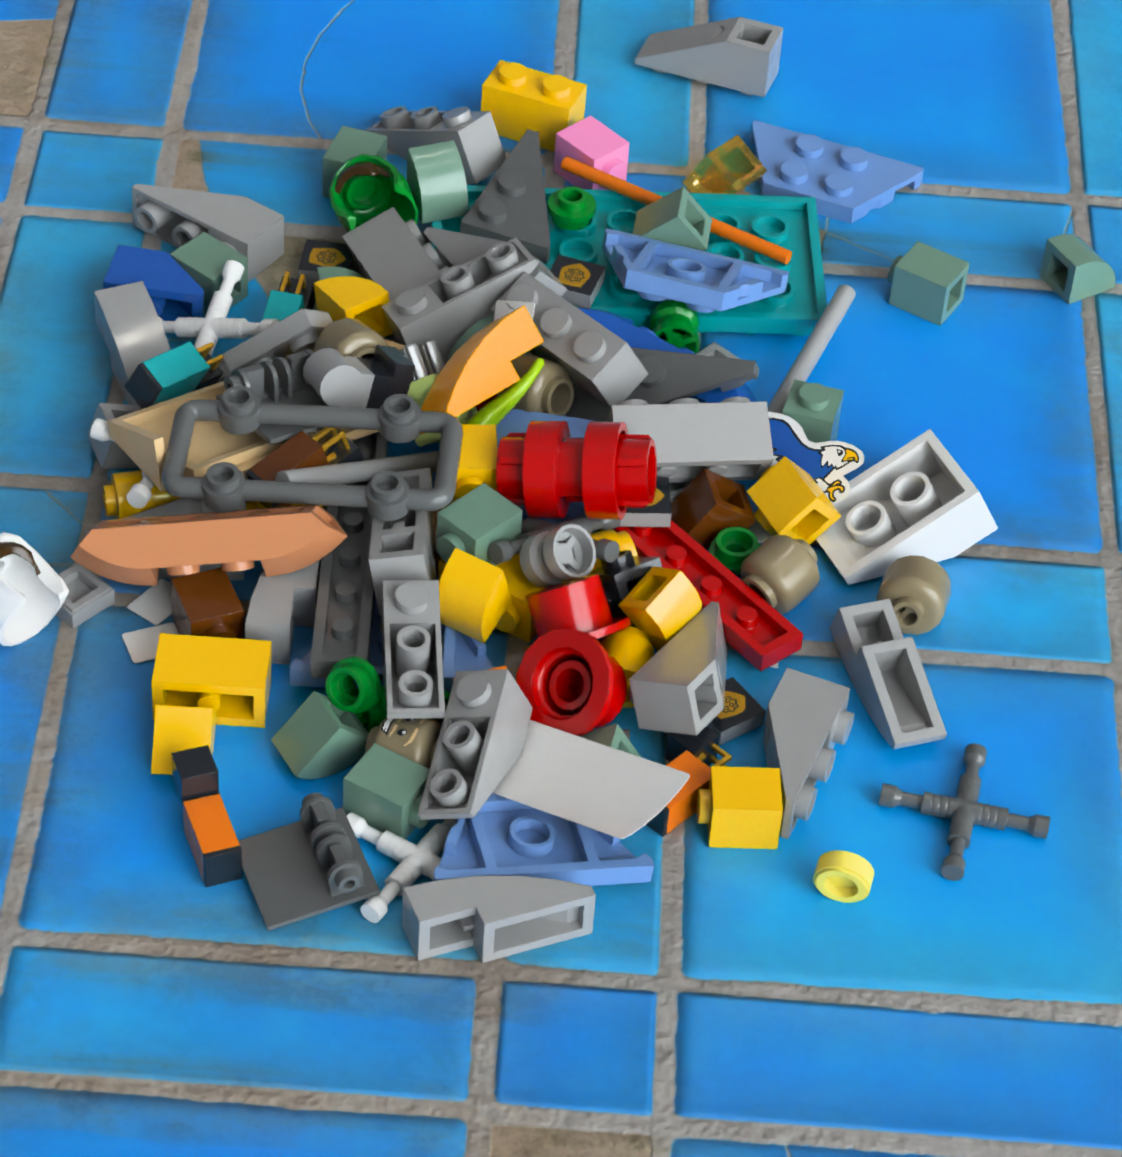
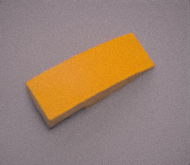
M525 305L491 322L472 335L451 356L437 375L424 400L421 411L445 412L457 417L521 380L511 361L544 342Z

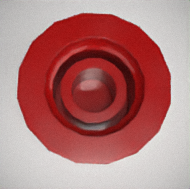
M598 573L566 581L526 595L538 637L554 629L575 628L598 639L632 625L629 616L612 619Z
M575 628L554 629L538 637L524 653L516 675L517 684L533 707L530 720L579 737L591 732L593 728H600L612 722L620 713L626 699L627 680L622 666L613 656L608 655V652L594 636Z

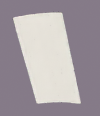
M530 720L521 756L493 793L613 837L624 839L638 831L658 815L690 778V774Z

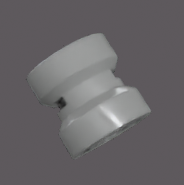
M567 524L551 531L529 536L523 542L520 549V565L523 574L537 587L547 588L563 583L565 580L570 581L586 576L591 572L596 562V547L592 537L587 530L576 524Z

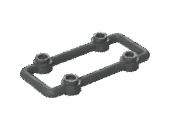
M241 385L232 386L223 393L220 400H191L177 409L162 470V484L167 492L176 497L204 499V503L209 509L221 513L235 511L242 507L246 501L361 507L367 508L369 514L377 520L395 521L404 517L409 510L435 511L446 507L452 501L456 490L463 427L460 421L449 413L421 411V408L414 399L406 394L389 396L380 409L262 403L249 387ZM196 421L219 422L223 430L234 435L249 434L255 431L261 424L379 430L384 439L393 443L413 441L421 432L441 433L433 489L409 488L408 483L402 476L394 471L377 473L367 486L245 479L244 474L234 464L228 462L212 465L204 477L184 476V471Z

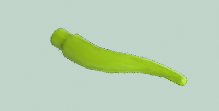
M537 358L529 370L520 378L521 380L484 405L465 424L497 426L516 406L535 381L544 366V360Z

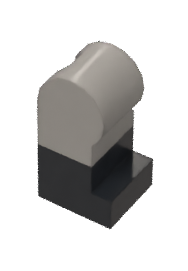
M377 345L373 358L344 357L335 349L323 348L314 352L306 360L303 367V378L305 383L313 391H316L318 396L328 406L380 409L389 396L408 394L415 365L396 347Z

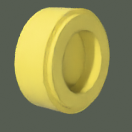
M842 850L828 851L818 858L813 875V883L824 896L832 900L844 903L858 902L865 899L870 893L874 869L866 859L855 853Z

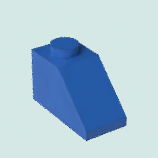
M118 245L104 278L103 289L143 281L158 317H161L164 321H175L178 317L205 318L203 288L168 252Z

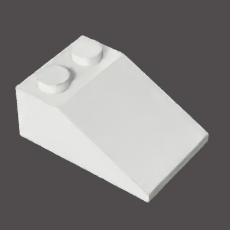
M929 429L850 480L851 493L843 501L833 505L841 517L825 530L816 541L845 582L851 585L884 576L887 568L898 558L908 555L925 556L936 562L953 558L997 530L998 527L979 490L932 430Z

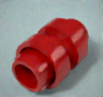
M531 421L526 433L510 432L506 437H502L499 442L496 463L498 493L515 505H525L526 512L530 518H564L568 512L570 502H581L584 505L585 514L588 519L622 520L627 507L645 508L654 500L657 482L655 442L649 435L628 434L627 426L624 422L591 421L586 428L585 437L580 438L571 437L566 421Z

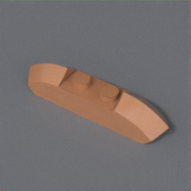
M294 505L243 509L226 513L204 512L102 520L91 529L70 558L84 568L107 579L141 586H158L159 568H167V575L182 576L200 572V565L221 563L222 571L234 572L252 569L255 567L254 561L258 560L261 561L266 577H272L298 571L319 561L340 545L347 537V534L336 519L320 505Z

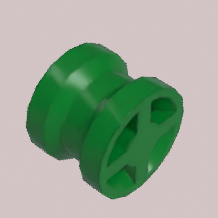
M675 300L665 301L657 305L650 313V330L658 338L678 348H688L695 354L698 352L700 339L697 331L699 327L697 311L689 309L686 303Z

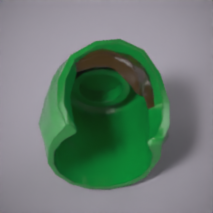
M360 154L347 159L336 171L329 187L330 202L337 220L342 224L347 233L394 207L404 222L413 219L417 224L418 208L413 199L410 185L393 164L380 156Z

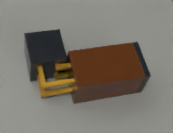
M325 427L312 438L303 431H300L245 473L249 480L275 481L276 474L279 471L363 461L364 459L359 446L349 440L343 430L337 432L336 428ZM331 431L332 436L321 445L317 443L319 439ZM259 502L266 508L292 505L287 503Z

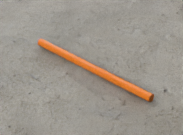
M568 156L562 160V170L648 206L663 197ZM710 217L712 219L710 233L787 265L790 262L792 251Z

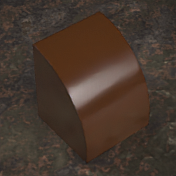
M705 468L671 503V520L705 549L710 548L711 542L723 529L729 527L749 529L756 522L744 485Z

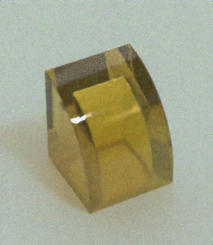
M736 135L708 153L682 183L692 193L737 194L763 177L767 170L739 135Z

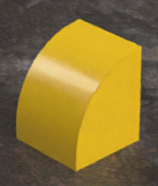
M353 276L331 277L314 282L317 311L328 312L333 322L344 318L356 319L369 326L382 337L393 334L382 309L383 305L390 302L389 292L378 283Z
M455 547L439 581L440 620L442 624L485 644L512 601L503 569Z
M653 566L618 606L629 616L637 628L648 635L652 646L659 651L701 611L702 601L692 583L681 570Z
M155 705L151 774L172 775L171 753L208 745L213 756L217 710L204 707Z

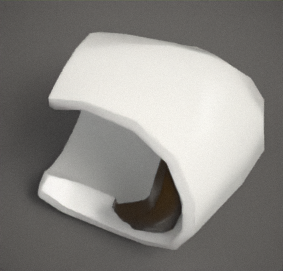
M3 532L0 534V644L12 647L32 638L49 624L63 605L69 589L64 580L19 535Z

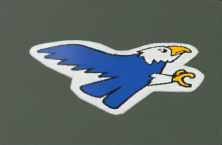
M768 412L774 456L771 466L776 465L786 456L811 475L833 505L843 501L851 493L850 484L844 475L857 469L864 463L863 452L854 445L842 441L811 442L807 439L802 426L794 419L781 413Z

